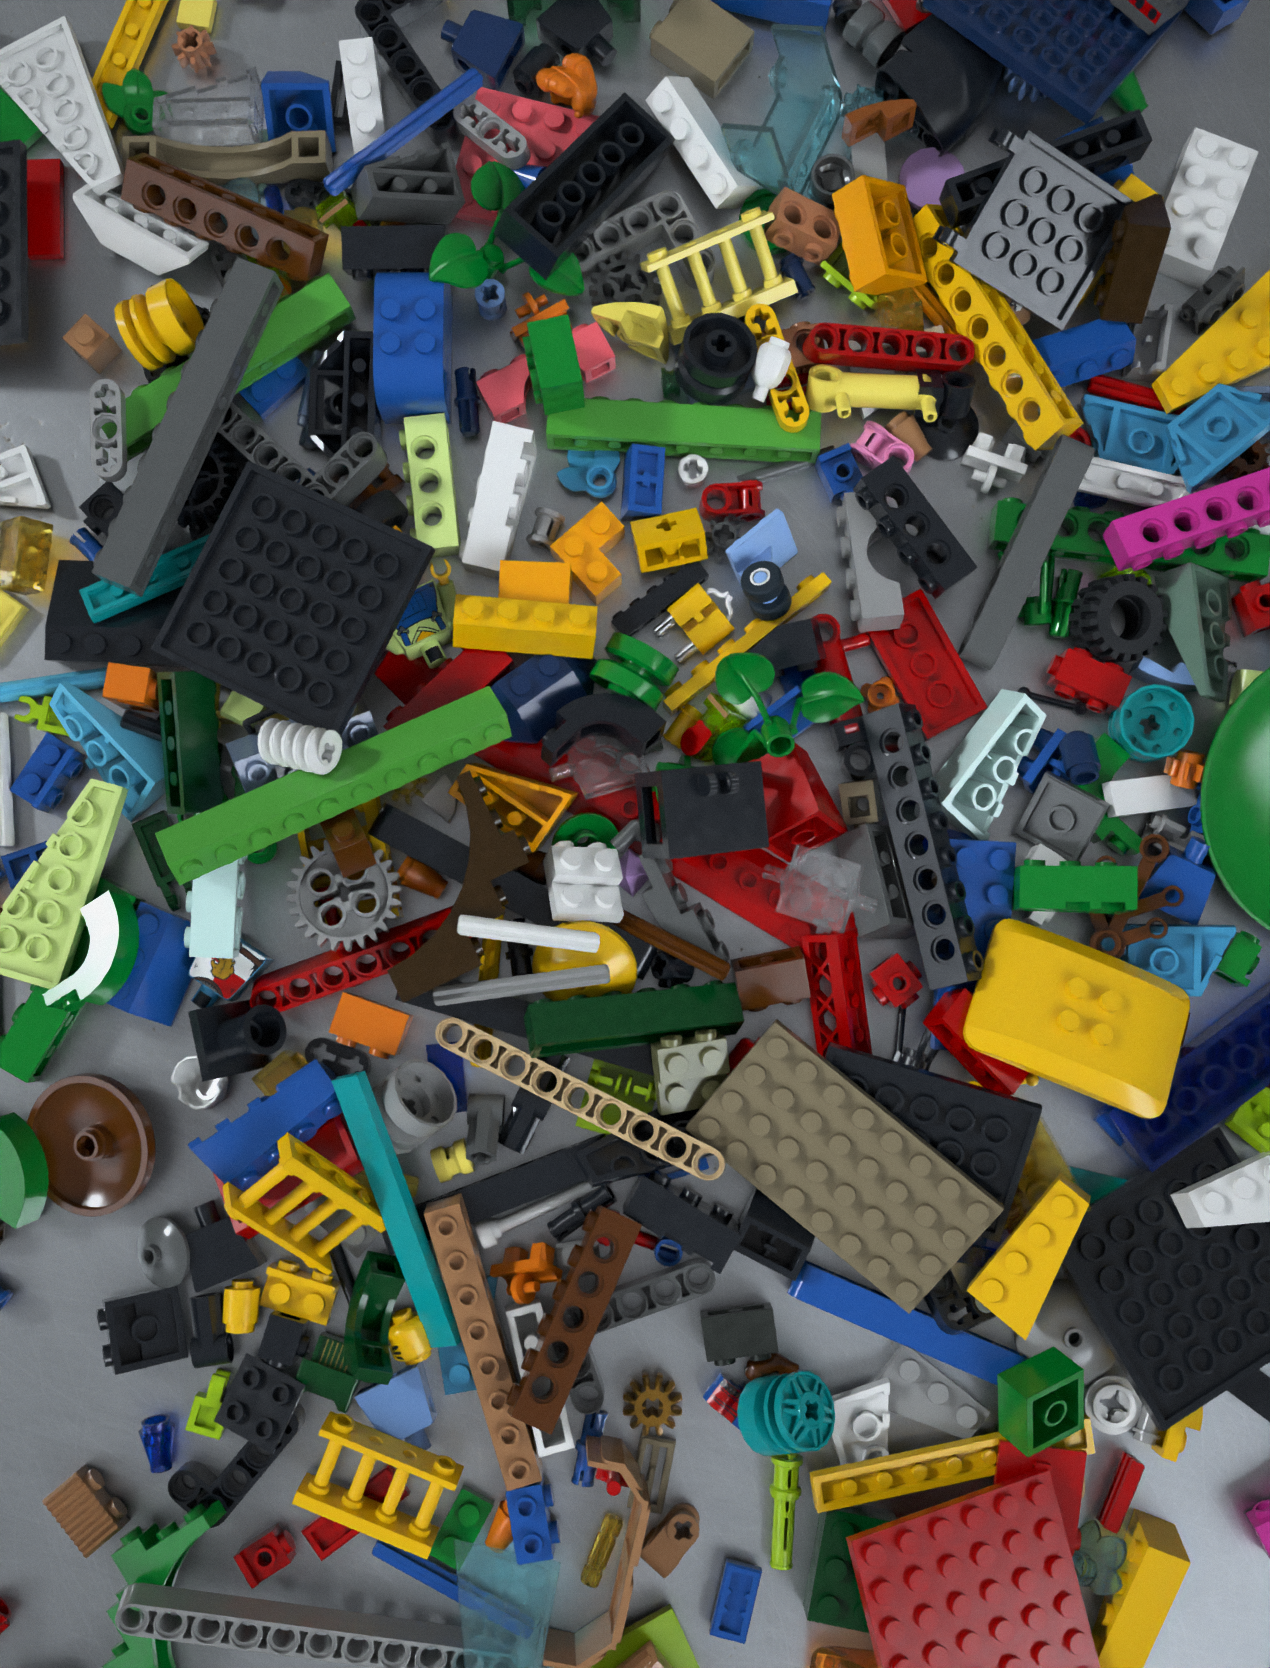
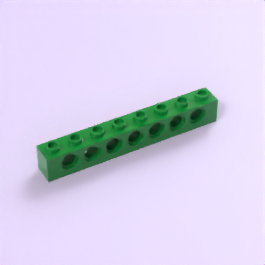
M1008 497L1002 499V501L998 500L991 510L987 549L1005 551L1026 507V504L1021 499ZM1083 506L1071 507L1061 524L1067 530V536L1063 537L1057 534L1046 557L1053 556L1059 559L1116 566L1102 535L1113 520L1124 517V513L1120 511H1106L1102 514L1090 512L1089 508ZM1175 524L1179 530L1185 531L1182 526ZM1248 528L1244 533L1233 538H1228L1227 535L1216 538L1215 542L1201 548L1202 554L1195 553L1190 547L1177 557L1169 560L1160 557L1153 560L1147 567L1142 568L1144 570L1165 572L1192 562L1227 577L1229 581L1244 583L1261 581L1268 576L1270 535L1260 534L1258 529ZM1088 529L1097 530L1100 533L1101 541H1095L1090 538ZM1143 535L1147 541L1154 542L1150 536ZM1225 546H1229L1234 550L1236 554L1235 559L1230 558L1225 553Z

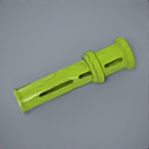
M797 1453L771 1456V1462L774 1464L773 1483L769 1485V1492L771 1497L774 1498L771 1560L769 1565L777 1570H790L793 1568L795 1503L802 1493L798 1482L799 1466L803 1465V1456Z

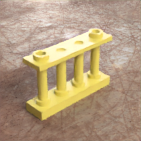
M760 207L747 210L740 214L742 219L669 251H667L666 247L654 250L647 254L648 260L639 263L641 269L645 272L650 273L656 270L672 315L671 325L668 326L669 343L673 345L682 343L686 328L695 318L706 313H724L740 318L746 315L747 310L755 304L770 305L798 293L794 279L777 274L762 224L775 219L773 212L761 211ZM748 230L765 278L762 280L763 285L751 290V287L746 286L731 241L732 237ZM715 244L719 245L734 290L731 294L732 299L723 303L715 299L699 252ZM685 257L688 259L703 306H701L702 312L692 316L684 311L668 266Z

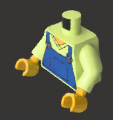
M444 559L447 569L443 574L434 572L432 562L430 563V572L434 578L438 579L439 583L436 584L433 579L416 588L386 647L388 651L395 655L404 654L409 661L423 656L429 668L439 667L447 660L442 646L452 641L450 632L453 630L457 593L453 581L448 578L451 566L446 559Z

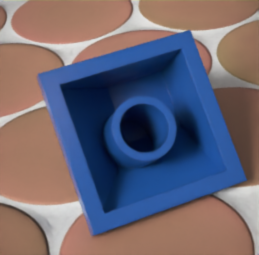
M267 71L261 82L268 141L279 138L291 131L325 130L332 152H336L329 81L302 71Z

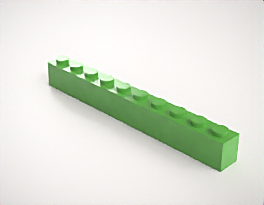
M487 686L342 750L336 767L327 774L320 775L297 770L156 832V838L165 860L180 886L512 737L507 714L490 686Z

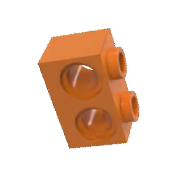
M108 662L102 697L123 709L160 714L157 673L151 668Z

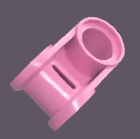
M867 421L863 426L864 432L856 443L850 444L854 459L873 470L894 455L904 461L905 466L903 468L909 475L914 462L912 448L890 434L880 424L874 421Z

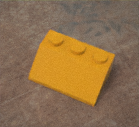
M861 175L832 194L835 207L834 214L839 224L842 248L846 254L850 271L849 278L854 292L879 295L923 285L928 282L905 185Z

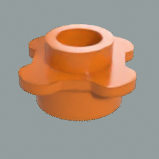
M881 677L879 681L873 684L865 683L861 687L860 692L867 700V711L869 713L900 703V699L895 695V689L892 686L893 681L889 677ZM878 693L883 694L882 699L877 698Z

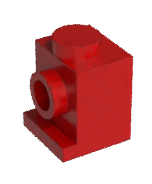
M276 1523L242 1545L233 1558L251 1589H253L260 1582L292 1562L296 1555V1545L289 1531L282 1530L279 1523ZM262 1552H268L271 1555L272 1561L267 1562Z

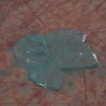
M1091 1520L1081 1526V1547L1079 1551L1075 1550L1072 1556L1079 1586H1089L1097 1595H1112L1117 1593L1123 1586L1116 1570L1123 1565L1126 1559L1127 1543L1122 1538L1116 1536L1102 1537L1097 1521Z

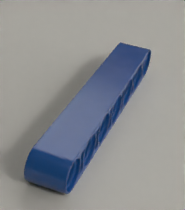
M805 1260L796 1281H791L787 1291L789 1295L800 1301L997 1386V1374L1028 1359L1025 1355L1020 1356L1018 1351L970 1330L956 1335L946 1334L938 1327L932 1314L916 1307L908 1314L884 1293Z

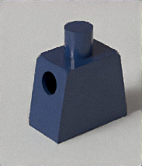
M478 10L470 11L463 26L452 20H446L441 31V39L453 44L451 53L455 67L463 73L470 68H476L483 76L482 87L500 91L525 45L523 24Z

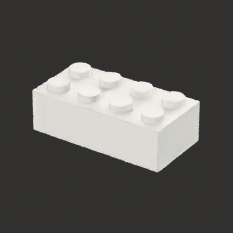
M1195 127L1181 150L1163 196L1171 224V231L1158 273L1198 289L1214 268L1259 151Z

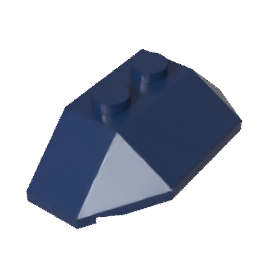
M536 654L493 684L490 688L507 714L512 737L503 741L526 744L539 743L545 734L555 727L556 713L559 709L573 700L592 695L595 682L589 675L597 662L594 656L593 659Z

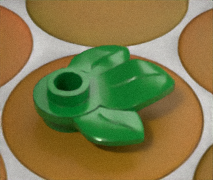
M136 68L127 72L122 86L111 83H103L102 85L103 99L109 111L122 117L127 129L134 135L145 136L152 133L156 128L157 120L167 116L169 112L170 98L168 93L160 90L153 91L148 76ZM135 114L144 116L146 120L138 119Z

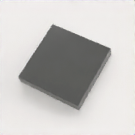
M1047 771L1041 779L1014 833L1036 845L1041 843L1062 856L1066 861H1080L1111 804Z

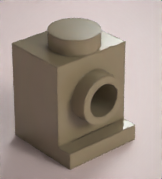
M878 778L838 784L842 815L846 825H854L855 829L865 823L875 824V822L883 819ZM860 798L868 800L869 808L867 810H861L858 807V800Z

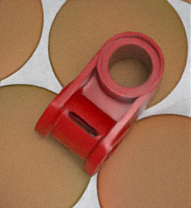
M746 480L737 483H715L709 485L701 496L699 503L700 515L708 522L712 519L716 522H724L726 516L729 517V522H755L766 517L765 510L761 509L760 491L763 490V483L757 480ZM713 497L718 498L723 502L724 507L713 509L707 504V500Z

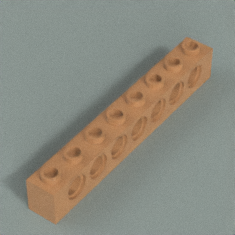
M462 1193L427 1203L424 1217L506 1489L511 1491L542 1481L543 1463L538 1455L532 1427L511 1417L507 1412L509 1405L505 1404L507 1395L513 1383H519Z

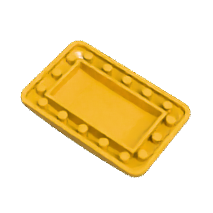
M1010 918L1003 919L997 923L989 939L983 960L984 968L981 973V979L977 980L963 1027V1036L968 1046L982 1054L1138 1117L1152 1119L1161 1115L1167 1104L1190 1010V1000L1187 993L1179 986L1139 967L1050 931Z

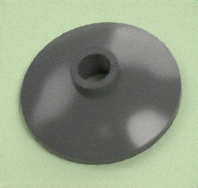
M158 1216L146 1221L141 1227L137 1239V1255L140 1266L146 1277L156 1286L161 1288L174 1287L184 1280L189 1270L190 1249L187 1238L181 1227L168 1217Z

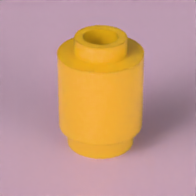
M233 1279L231 1285L224 1287L222 1323L226 1324L225 1331L227 1333L245 1334L255 1331V1324L259 1322L260 1286L253 1285V1279Z

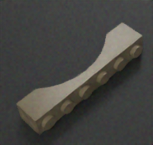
M325 130L291 131L267 142L233 147L194 145L157 135L122 136V165L124 171L127 158L143 152L216 185L289 183L299 178L323 182L324 177L333 171L332 148Z

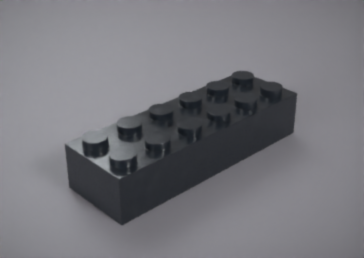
M624 92L504 209L493 234L547 280L662 163L675 141L674 137Z

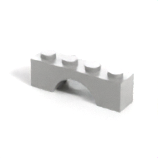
M844 493L842 506H837L836 515L838 527H844L845 537H841L842 557L849 560L850 568H846L845 578L847 589H853L854 600H850L852 621L857 620L859 633L900 629L904 618L900 583L881 576L872 567L867 555V549L876 540L882 538L883 535L879 532L876 520L868 510H864L858 504L855 497L856 493Z

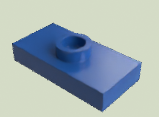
M726 1558L709 1629L710 1635L745 1644L762 1574L761 1567Z

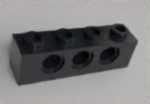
M894 455L863 476L856 484L853 491L856 493L855 497L858 504L864 510H868L876 520L879 532L885 538H889L897 548L900 560L906 566H910L918 576V583L926 593L931 594L935 600L968 577L977 568V565ZM884 497L893 498L897 502L898 508L887 505ZM905 524L913 525L918 531V536L908 533ZM927 552L936 554L939 564L929 561Z

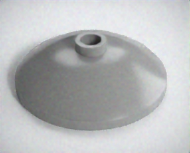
M1069 1279L1053 1281L1026 1341L1014 1331L1015 1346L1020 1356L1025 1355L1029 1359L1054 1346L1084 1369V1386L1090 1385L1093 1381L1102 1378L1116 1360ZM1077 1332L1079 1334L1078 1342L1070 1344L1068 1341L1069 1335Z

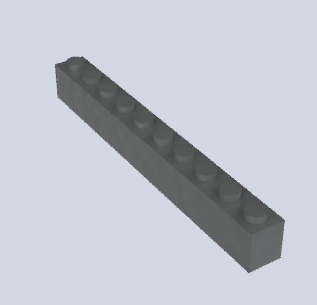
M237 257L233 267L229 268L226 272L224 287L219 298H216L210 307V317L205 328L196 337L195 350L190 360L186 361L182 367L181 380L176 391L172 392L168 397L167 410L161 423H158L153 430L152 443L147 453L139 460L137 466L138 473L132 486H129L123 495L121 510L109 525L108 538L103 548L95 555L92 573L102 581L137 596H143L283 291L284 286L275 271Z

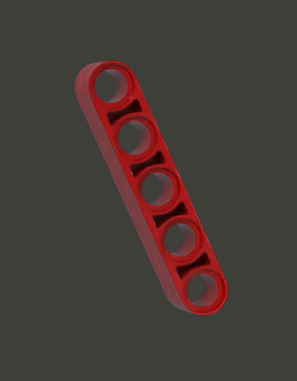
M827 322L817 324L803 343L805 357L816 364L915 372L916 369L940 370L941 375L948 371H961L973 359L975 353L974 344L967 336ZM814 338H823L828 344V349L819 348ZM848 341H856L861 346L862 352L853 351ZM886 343L892 346L895 355H889L884 352L882 344ZM916 346L925 349L928 358L920 357L916 352ZM949 349L958 352L960 361L951 358Z

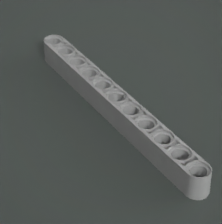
M147 1583L129 1585L122 1594L115 1615L117 1629L123 1634L341 1664L372 1668H520L518 1642L513 1635L506 1632ZM130 1607H136V1608H139L140 1610H139V1611H136V1610L131 1609ZM168 1612H174V1613H177L178 1615L173 1616V1615L168 1614ZM206 1617H212V1618H215L216 1620L210 1621V1620H207V1619H205V1618H206ZM244 1622H249V1623H252L253 1625L247 1626V1625H244V1624H242V1623H244ZM286 1627L290 1630H281L279 1628ZM323 1632L327 1635H318L316 1633ZM360 1637L363 1640H355L353 1638ZM392 1642H397V1643H400V1644H398V1645H391L390 1643H392ZM434 1647V1648H436V1649H434V1650H428V1649H426V1648ZM471 1652V1654L464 1655L462 1653Z

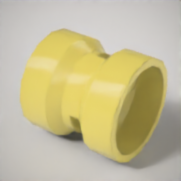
M465 1138L454 1141L450 1147L444 1148L440 1146L430 1150L432 1163L441 1183L452 1180L453 1176L458 1173L466 1175L475 1172L474 1162L466 1160L465 1150L467 1141Z

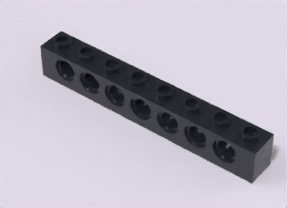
M896 703L863 715L930 990H936L981 979L984 962L980 952L977 951L973 920L967 912L965 904L966 890L963 883L959 880L956 868L957 855L950 844L947 832L949 827L948 819L942 811L938 797L940 787L937 780L933 777L930 765L931 752L924 741L921 729L923 726L921 714L916 709L915 704ZM900 736L903 740L901 749L898 748V739ZM908 770H910L911 772V780L909 784L906 780V774ZM917 803L920 808L918 817H916L914 811ZM925 837L928 840L927 852H925L923 848V841ZM933 872L937 876L936 886L933 885L931 880ZM942 906L946 912V918L944 921L941 919L940 909ZM950 941L953 943L955 948L953 956L949 952Z

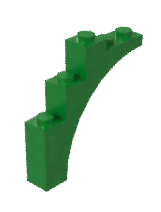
M219 1500L206 1508L203 1503L197 1505L183 1516L185 1521L180 1525H177L174 1520L160 1530L155 1522L144 1530L137 1526L120 1538L123 1545L111 1557L128 1585L115 1594L118 1601L106 1611L114 1625L115 1615L122 1594L129 1585L147 1583L174 1587L178 1571L190 1548L203 1533L210 1529L226 1513ZM130 1607L131 1609L136 1610V1611H139V1610H140L139 1608H136V1607ZM120 1631L119 1633L123 1640L111 1649L114 1655L102 1666V1668H176L172 1655L171 1641L130 1636Z

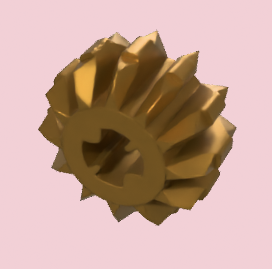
M645 1372L642 1374L643 1385L632 1379L630 1387L633 1392L623 1393V1400L629 1403V1405L623 1408V1415L633 1416L630 1420V1427L632 1429L643 1423L642 1435L647 1436L650 1427H655L656 1434L661 1436L663 1435L662 1424L664 1423L667 1427L673 1429L675 1421L672 1416L682 1415V1408L676 1405V1403L682 1400L681 1392H672L675 1388L674 1380L671 1379L662 1385L663 1374L658 1372L655 1376V1382H650L649 1374ZM658 1398L659 1409L653 1406L646 1409V1399L655 1401Z

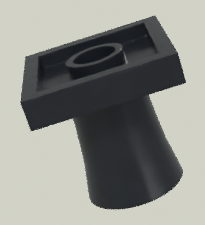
M244 1000L188 1012L202 1082L270 1067L267 1055L277 1052L283 1046L286 1039L287 1030L284 1018L277 1009L270 1005L262 1004L251 1008L250 1000Z

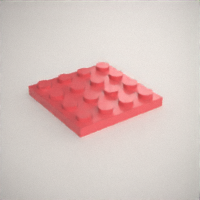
M484 87L477 90L475 97L476 100L526 138L531 152L528 165L548 167L600 117L590 115L578 119L574 116L575 111L572 109ZM475 116V117H473L472 119L475 120L476 125H477L478 120H477V118H476V116ZM491 129L485 133L484 138L492 139L499 134L500 130ZM464 136L456 164L465 204L456 214L455 218L493 227L497 211L486 210L477 203L471 192V180L475 172L487 162L498 161L467 136ZM507 143V144H506V147H507V150H508V152H509V151H511L512 149L509 148L508 143Z

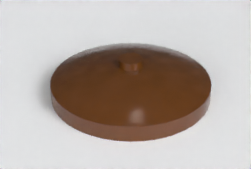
M83 1073L53 1083L37 1098L30 1111L27 1124L34 1131L44 1151L49 1177L47 1196L54 1203L71 1213L96 1217L110 1214L129 1205L143 1192L154 1168L156 1143L148 1113L130 1089L111 1077L96 1073Z

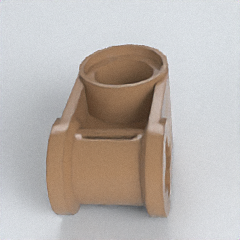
M682 1502L676 1504L644 1538L640 1557L663 1578H666L676 1568L683 1555L699 1537L700 1517L696 1508L689 1503ZM677 1521H679L681 1524H684L686 1521H689L690 1528L684 1525L679 1529L677 1527Z

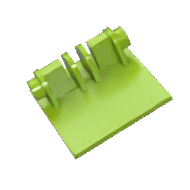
M594 1059L587 1084L646 1114L653 1110L656 1101L654 1076ZM586 1090L580 1108L585 1107L589 1101V1094ZM609 1105L603 1111V1120L608 1125L618 1123L621 1118V1110L617 1105ZM578 1116L575 1126L602 1134L605 1133L606 1135L611 1134Z

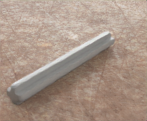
M602 964L438 986L433 988V1000L436 1006L607 984L610 982V970L608 965Z

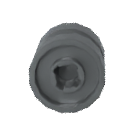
M867 1L850 18L844 28L842 37L855 50L863 49L862 55L876 69H879L897 52L906 33L895 22L885 21V13L872 1Z
M827 154L820 157L814 163L811 170L807 198L834 211L832 194L855 180V170L852 163L846 157L839 154Z

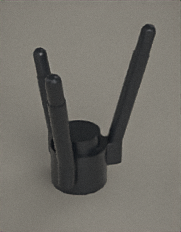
M899 1005L895 1051L891 1060L929 1071L931 1063L939 1050L931 1048L928 1055L924 1053L932 1032L926 1027L917 1050L907 1047L905 1053H902L906 1008L902 1009Z

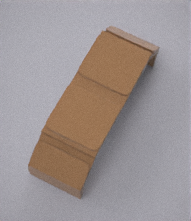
M586 1435L585 1439L587 1466L620 1472L634 1494L609 1610L575 1633L543 1627V1666L554 1668H590L602 1660L608 1650H616L617 1643L621 1642L633 1590L634 1566L637 1567L651 1509L645 1475L641 1474L636 1460L621 1438L605 1435L599 1438Z

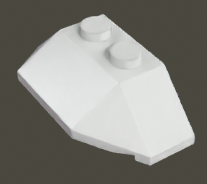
M86 184L73 193V201L100 244L157 276L190 264L208 249V241L195 236L194 231L183 226L169 225L164 222L163 217L154 213H143L134 209L133 204L121 199V186H116L98 196Z

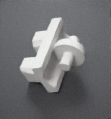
M981 432L973 444L969 445L960 465L974 470L971 479L983 482L980 492L988 494L991 485L1004 489L1006 481L1018 485L1028 467L1027 464H1024L1025 447L1017 444H1008L1004 456L992 453L996 439L991 435Z

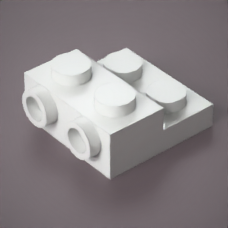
M560 841L554 846H550L543 860L553 921L583 920L620 923L624 916L619 891V884L623 876L617 849L607 848L606 844L601 842L592 843L588 847H574L571 841Z

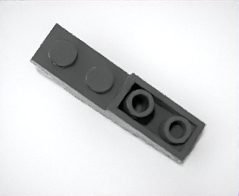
M642 854L638 857L651 882V886L644 890L641 895L661 928L728 962L730 960L728 949L722 940L718 941L714 933L715 922L708 909L704 910L700 902L689 907L687 906V893L682 884L676 883L673 877L671 859L643 858Z

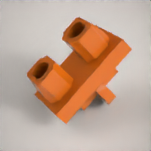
M528 291L522 294L525 305L515 309V313L519 319L528 314L531 317L511 328L512 331L509 333L513 341L519 340L524 348L522 337L529 336L528 322L567 315L569 306L565 299L540 312L539 308L549 303L545 294L533 299Z
M533 1243L530 1259H527L529 1252L520 1247L505 1248L503 1263L491 1265L489 1275L505 1279L508 1284L506 1288L507 1294L512 1296L517 1304L526 1305L531 1303L535 1298L536 1292L540 1291V1284L557 1282L562 1278L563 1270L553 1265L555 1249L546 1243Z

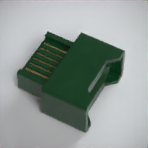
M326 1332L320 1334L314 1352H307L303 1356L295 1377L296 1380L306 1385L303 1393L308 1391L332 1400L338 1411L347 1413L351 1408L361 1380L353 1379L351 1366L344 1365V1339Z

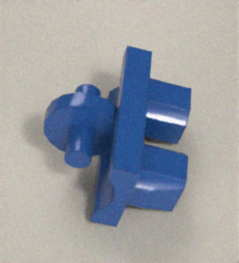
M1040 728L1032 745V748L1039 751L1040 754L1035 761L1027 756H1023L1017 768L1018 778L1023 781L1025 790L1034 794L1047 771L1066 781H1070V778L1065 774L1059 749V742L1065 737L1066 732L1058 728L1053 733Z

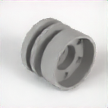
M421 1059L406 1061L372 1088L396 1154L411 1152L453 1120L457 1110V1097L452 1083L444 1072L434 1064Z

